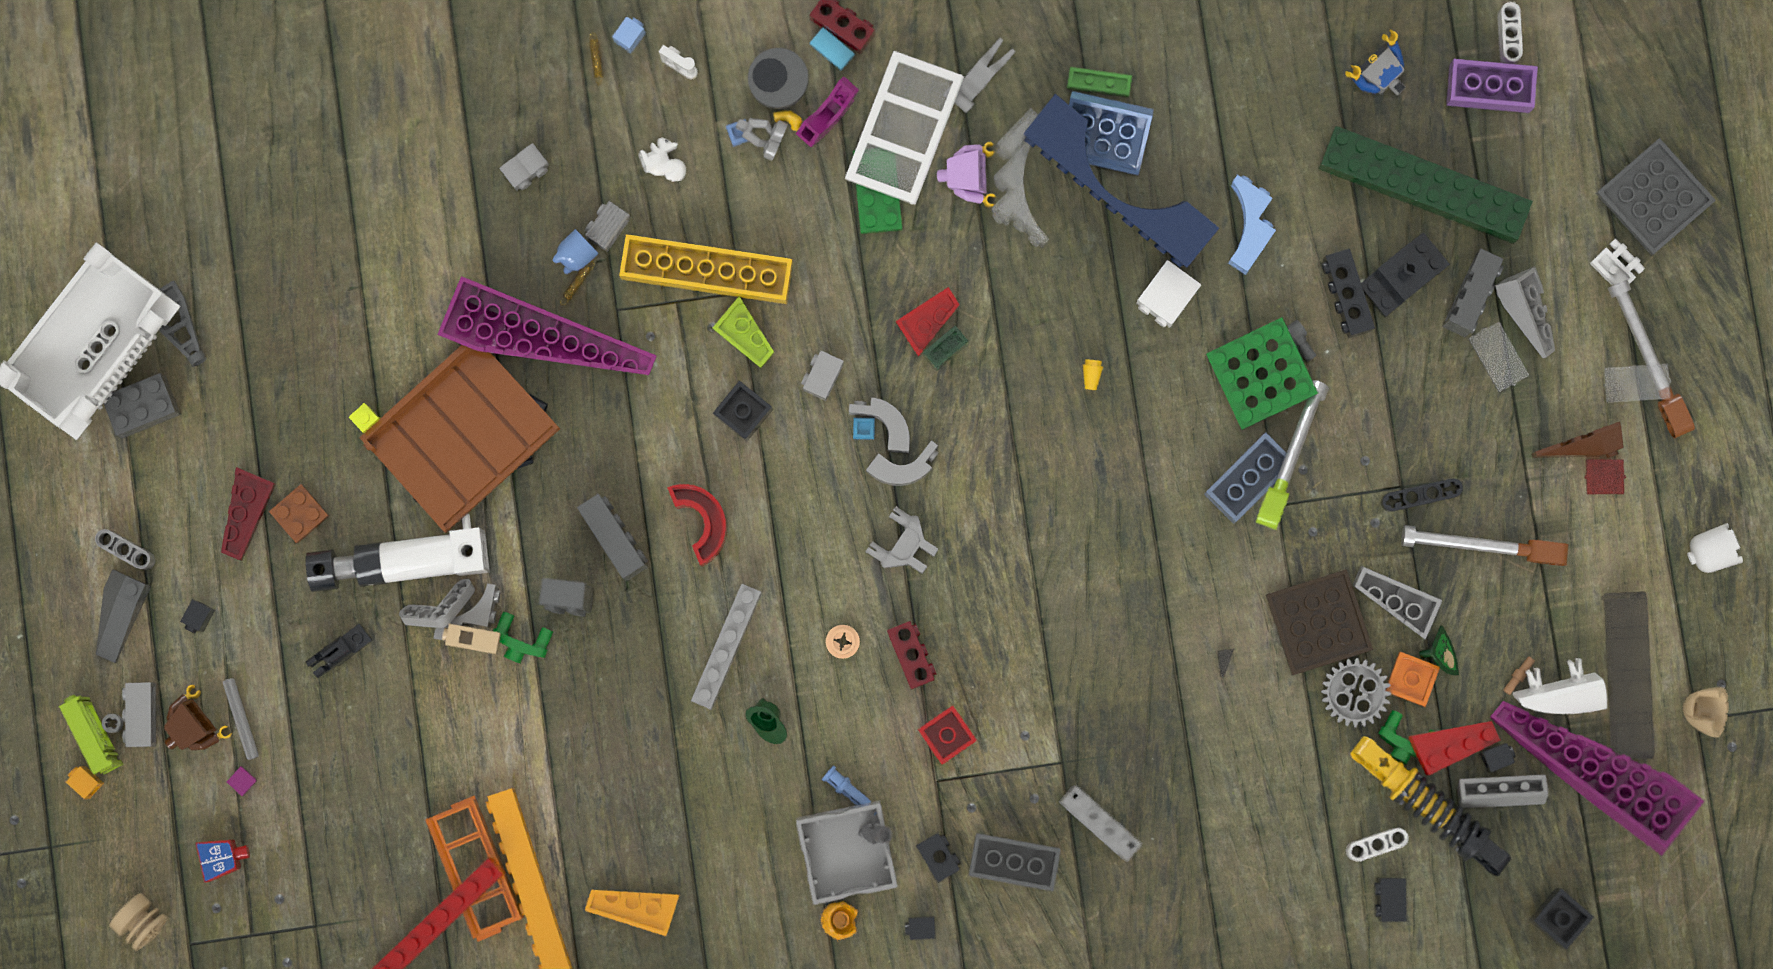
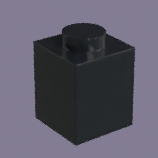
M192 599L180 622L185 624L184 628L196 634L197 631L204 632L215 609Z
M1502 743L1479 752L1487 772H1493L1515 763L1513 759L1516 757L1512 746H1508L1507 743Z
M934 916L910 917L909 922L905 923V935H910V940L936 939Z

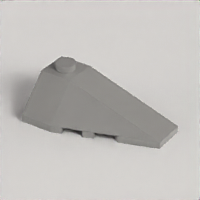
M1536 267L1508 277L1495 285L1497 296L1500 298L1502 305L1541 357L1546 358L1556 351L1551 326L1546 323L1545 313L1548 310L1547 306L1542 304L1541 294L1544 291Z

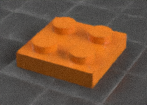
M1399 652L1387 683L1391 684V686L1386 688V691L1394 696L1426 707L1440 667Z

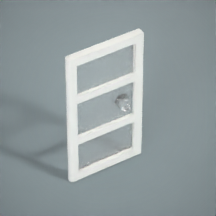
M894 51L845 180L916 205L964 76Z

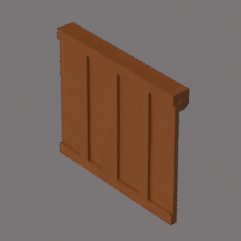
M461 345L359 438L364 442L365 448L368 451L371 450L437 525L447 533L557 433L560 428L491 353L476 351Z

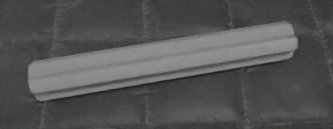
M233 678L223 681V686L246 758L248 760L257 758L259 754L235 680Z

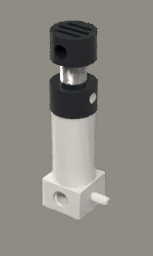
M467 514L462 518L463 530L450 531L448 535L356 545L354 547V555L336 557L333 549L307 552L305 564L308 585L312 592L338 589L339 580L346 578H357L359 586L365 587L386 584L388 582L451 574L466 576L490 573L485 531L479 527L471 528L470 515ZM473 547L472 555L467 557V550ZM325 566V572L321 575L320 570Z

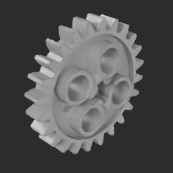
M1356 658L1355 664H1352L1347 659V666L1339 662L1340 669L1337 670L1332 667L1335 674H1327L1326 676L1330 681L1323 682L1328 689L1322 690V693L1327 694L1328 697L1322 701L1330 703L1325 709H1333L1331 717L1339 715L1337 721L1339 723L1346 719V726H1349L1351 721L1354 723L1355 728H1357L1359 722L1366 727V720L1374 724L1373 717L1376 716L1381 719L1379 711L1386 712L1387 710L1383 705L1390 704V701L1385 699L1386 696L1392 695V693L1386 691V688H1389L1391 684H1384L1388 677H1380L1382 669L1375 671V663L1368 667L1366 659L1363 664H1360L1358 658ZM1347 674L1355 676V682L1350 686L1345 685L1343 681ZM1363 675V680L1359 688V691L1362 692V696H1357L1354 710L1350 711V706L1354 698V695L1351 693V691L1356 690L1359 676ZM1367 680H1373L1376 683V688L1371 692L1364 689V684ZM1342 694H1346L1349 697V702L1345 706H1340L1337 701L1338 697ZM1363 700L1368 701L1370 704V708L1366 712H1361L1358 709L1359 702Z

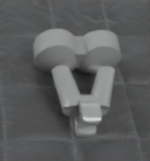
M750 118L747 122L739 119L736 129L742 131V137L755 146L764 147V158L772 161L788 124L779 120L772 128L768 120ZM765 128L770 134V139L767 141L759 139L752 133V129Z

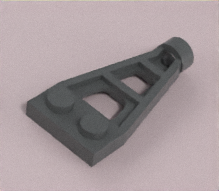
M173 280L159 290L181 306L178 309L181 320L172 327L162 325L159 331L188 358L191 366L195 367L203 363L207 358L201 350L187 300L177 283ZM185 326L190 335V340L181 344L174 333Z

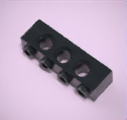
M1346 249L1326 255L1323 259L1324 262L1321 263L1325 275L1328 274L1330 280L1328 282L1329 291L1335 295L1336 302H1334L1337 314H1341L1343 322H1340L1343 334H1347L1348 338L1372 332L1375 326L1351 250ZM1336 270H1343L1346 278L1339 279L1336 276ZM1342 290H1350L1352 298H1344ZM1350 309L1358 312L1357 319L1350 318L1348 314Z

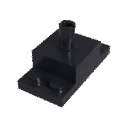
M1423 232L1361 282L1364 294L1385 318L1447 268L1450 263Z

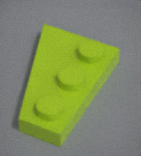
M739 296L712 329L759 368H762L774 354V351Z

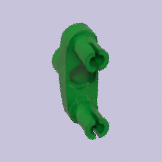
M503 611L496 629L494 628L492 631L501 633L499 642L507 646L503 657L521 664L525 654L545 658L553 631L542 627L535 644L531 646L509 637L508 631L514 615Z
M1391 710L1385 725L1381 726L1378 736L1393 747L1390 756L1397 762L1407 765L1411 756L1415 758L1417 756L1411 742L1396 733L1403 715L1395 710Z

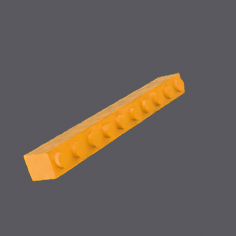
M515 788L487 796L489 800L486 802L489 814L493 813L495 819L492 822L496 834H500L502 841L499 842L502 854L507 856L506 868L508 874H512L515 881L512 883L515 895L520 896L521 903H519V909L522 916L526 915L528 923L525 924L528 935H532L535 943L532 944L534 955L539 956L541 962L538 967L539 969H573Z

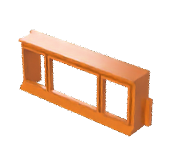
M474 795L451 805L452 809L425 819L453 890L461 885L462 881L449 850L477 838H481L488 858L491 857L505 873L498 880L499 888L484 893L463 913L473 939L477 938L479 942L502 932L501 927L524 918V916L520 912L518 901ZM469 808L477 832L446 844L437 820ZM503 893L512 917L481 930L472 906Z

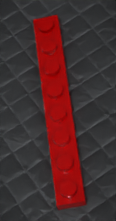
M491 857L488 858L372 969H405L505 874Z

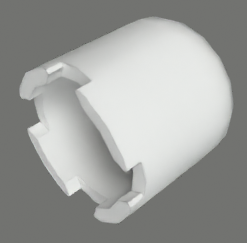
M1728 523L1692 538L1690 542L1691 552H1688L1687 555L1692 565L1696 564L1702 572H1714L1743 562L1742 556L1738 557L1736 550L1740 549L1733 530L1728 531Z

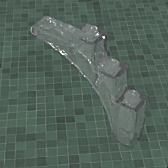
M1030 108L996 143L997 154L1002 159H1008L1009 161L994 175V185L1001 192L1006 191L1007 193L992 207V217L999 224L1004 223L1006 226L1013 220L1014 227L1021 233L1023 231L1030 236L1028 238L1034 246L1037 247L1039 245L1041 248H1044L1049 242V238L1038 227L1030 213L1023 184L1024 166L1031 148L1024 141L1026 136L1023 133L1038 116Z

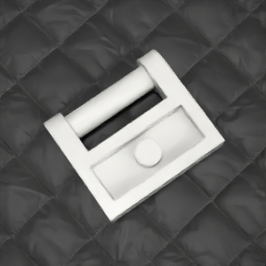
M663 45L659 54L662 62L689 79L697 77L698 72L692 58H683L679 55L680 52L672 46L668 48Z

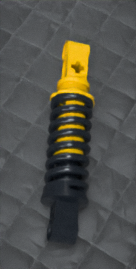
M1365 736L1362 737L1351 751L1350 755L1357 763L1382 782V786L1388 787L1392 791L1390 799L1400 805L1406 802L1404 809L1409 811L1412 807L1415 810L1413 813L1414 818L1422 815L1424 819L1421 823L1426 826L1430 822L1433 825L1430 829L1432 833H1436L1438 829L1442 828L1444 831L1439 836L1440 840H1445L1448 835H1451L1453 838L1448 843L1450 848H1453L1459 842L1462 846L1458 845L1455 851L1465 862L1472 857L1487 872L1494 876H1500L1511 861V856L1488 838L1491 834L1489 828L1483 826L1480 828L1481 824L1478 820L1471 821L1472 816L1469 813L1462 814L1463 809L1461 806L1453 807L1454 801L1451 798L1444 799L1445 793L1443 791L1435 792V784H1427V778L1422 776L1417 768L1414 767L1410 771L1407 770L1402 762L1398 763L1372 739Z

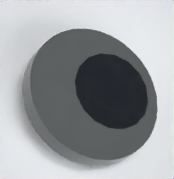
M784 48L768 49L760 53L750 65L748 71L749 88L754 98L762 105L773 109L788 108L796 104L807 90L808 71L806 65L791 50Z

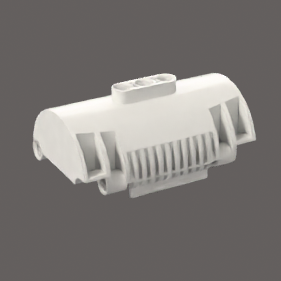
M97 242L84 257L86 262L8 362L3 361L0 365V385L10 390L76 440L92 422L91 416L97 409H102V404L108 401L107 398L112 396L113 390L116 391L117 385L123 382V377L126 378L127 372L133 369L132 366L137 364V359H140L142 353L147 351V346H150L152 344L151 341L157 338L155 335L162 325L166 326L181 307ZM111 327H115V334L109 337L108 330ZM102 343V351L100 353H96V345ZM86 360H89V361H90V366H89V368L86 369V370H83V368H82L83 362L86 361Z

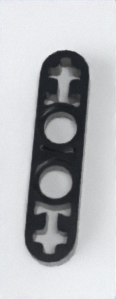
M1453 478L1390 492L1383 496L1381 506L1387 512H1395L1452 499L1462 493L1463 485L1461 481ZM1450 483L1458 486L1455 494L1452 491L1444 492L1446 497H1442V488H1448L1451 486ZM1429 487L1437 489L1438 496L1435 499L1427 496V489ZM1408 492L1416 493L1417 501L1411 504L1406 500ZM1398 494H1402V502L1405 506H1401V502L1394 504V508L1386 505L1389 497L1395 500L1400 498Z

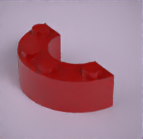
M677 484L667 487L677 509L691 508L699 512L703 517L705 525L703 535L698 542L692 545L698 562L703 567L716 558L725 544L727 537L725 513L716 498L703 488L690 484Z

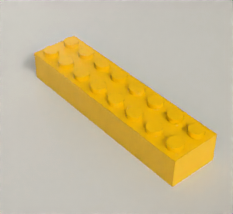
M626 234L619 276L622 280L787 304L793 260Z

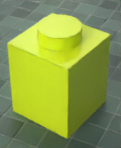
M365 403L349 416L363 433L380 419Z

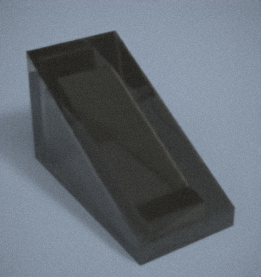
M1234 649L1217 651L1220 678L1225 676Z

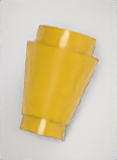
M1085 359V364H1083L1084 389L1097 390L1103 366H1101L1102 361Z

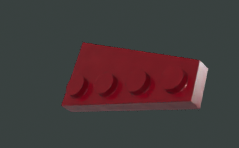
M236 467L221 553L240 561L243 560L274 490L275 483Z

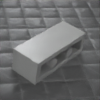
M125 683V688L122 690V698L125 701V709L122 712V719L125 722V730L122 733L123 743H125V747H156V683Z

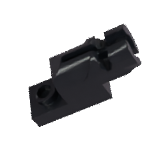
M358 624L305 662L311 668L321 661L326 663L312 672L317 678H320L336 666L342 665L373 640L363 626Z

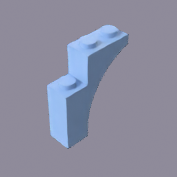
M1237 175L1231 187L1240 200L1244 226L1240 244L1230 259L1229 264L1246 275L1276 230L1273 229V225L1265 219L1261 221L1259 219L1272 200V197L1269 196L1270 193L1262 187L1258 189L1252 185L1253 182L1246 176L1240 177Z

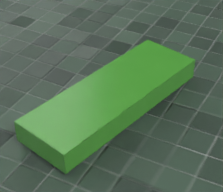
M1070 67L1067 89L1129 97L1132 75Z

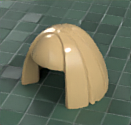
M1714 687L1696 691L1690 694L1683 704V713L1687 721L1706 735L1720 737L1724 731L1725 722H1727L1728 717L1726 713H1728L1729 702H1727L1728 694L1725 688Z

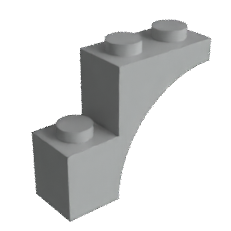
M487 583L486 590L480 601L470 611L455 617L450 624L465 626L467 623L490 628L491 623L494 624L497 612L494 611L495 603L499 602L501 594L498 586ZM449 625L443 628H435L434 639L442 640L444 628H448Z

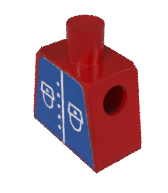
M235 840L196 843L204 883L212 882L241 869L239 860L250 857L248 846L236 847Z

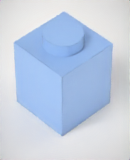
M626 17L612 37L615 43L632 53L645 35V30L639 20L636 18L631 20Z

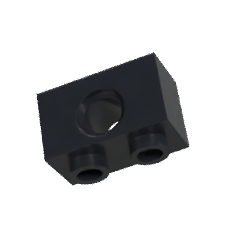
M936 833L916 845L939 883L959 871L958 865L961 862L955 853L950 854L947 849L950 844L945 835L940 836ZM938 850H942L946 854V859L941 863L936 862L933 858L934 853Z

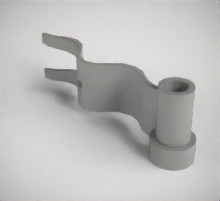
M1001 38L977 62L962 81L954 103L965 113L974 105L972 100L1016 52L1014 49L1010 50L999 61L987 67L1003 41ZM950 86V87L947 89V91L943 94V96H944L946 99H947V96H948V94H949V91H950L951 86Z

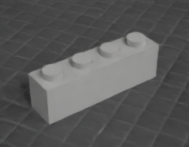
M1546 775L1459 779L1457 786L1459 806L1462 808L1545 804L1548 797Z

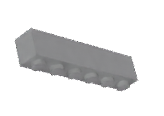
M741 584L692 697V702L711 710L713 709L762 596L761 591Z

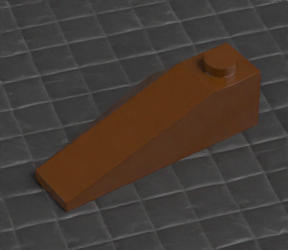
M1620 421L1594 430L1586 435H1580L1566 442L1536 451L1531 454L1532 458L1600 457L1606 455V458L1618 455V450L1624 448Z

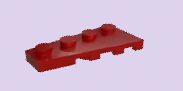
M1492 721L1408 737L1426 776L1501 741Z

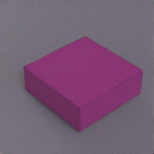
M240 766L227 783L241 796H244L258 780L243 766Z

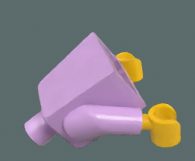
M987 142L984 146H963L954 153L953 157L947 159V169L937 171L938 181L947 182L948 188L952 189L955 195L965 201L980 204L983 202L987 207L994 206L995 204L988 203L987 198H996L994 194L983 196L982 194L986 193V157H991L995 153V151H987L986 147H993L994 144Z

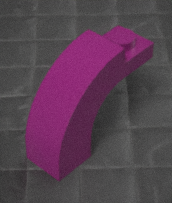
M842 77L825 102L811 116L804 120L796 135L807 145L813 147L848 111L855 101L854 98L859 89L845 77Z

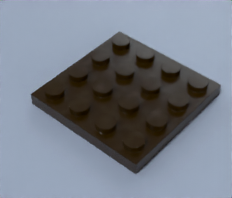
M1347 569L1265 595L1292 676L1373 650Z

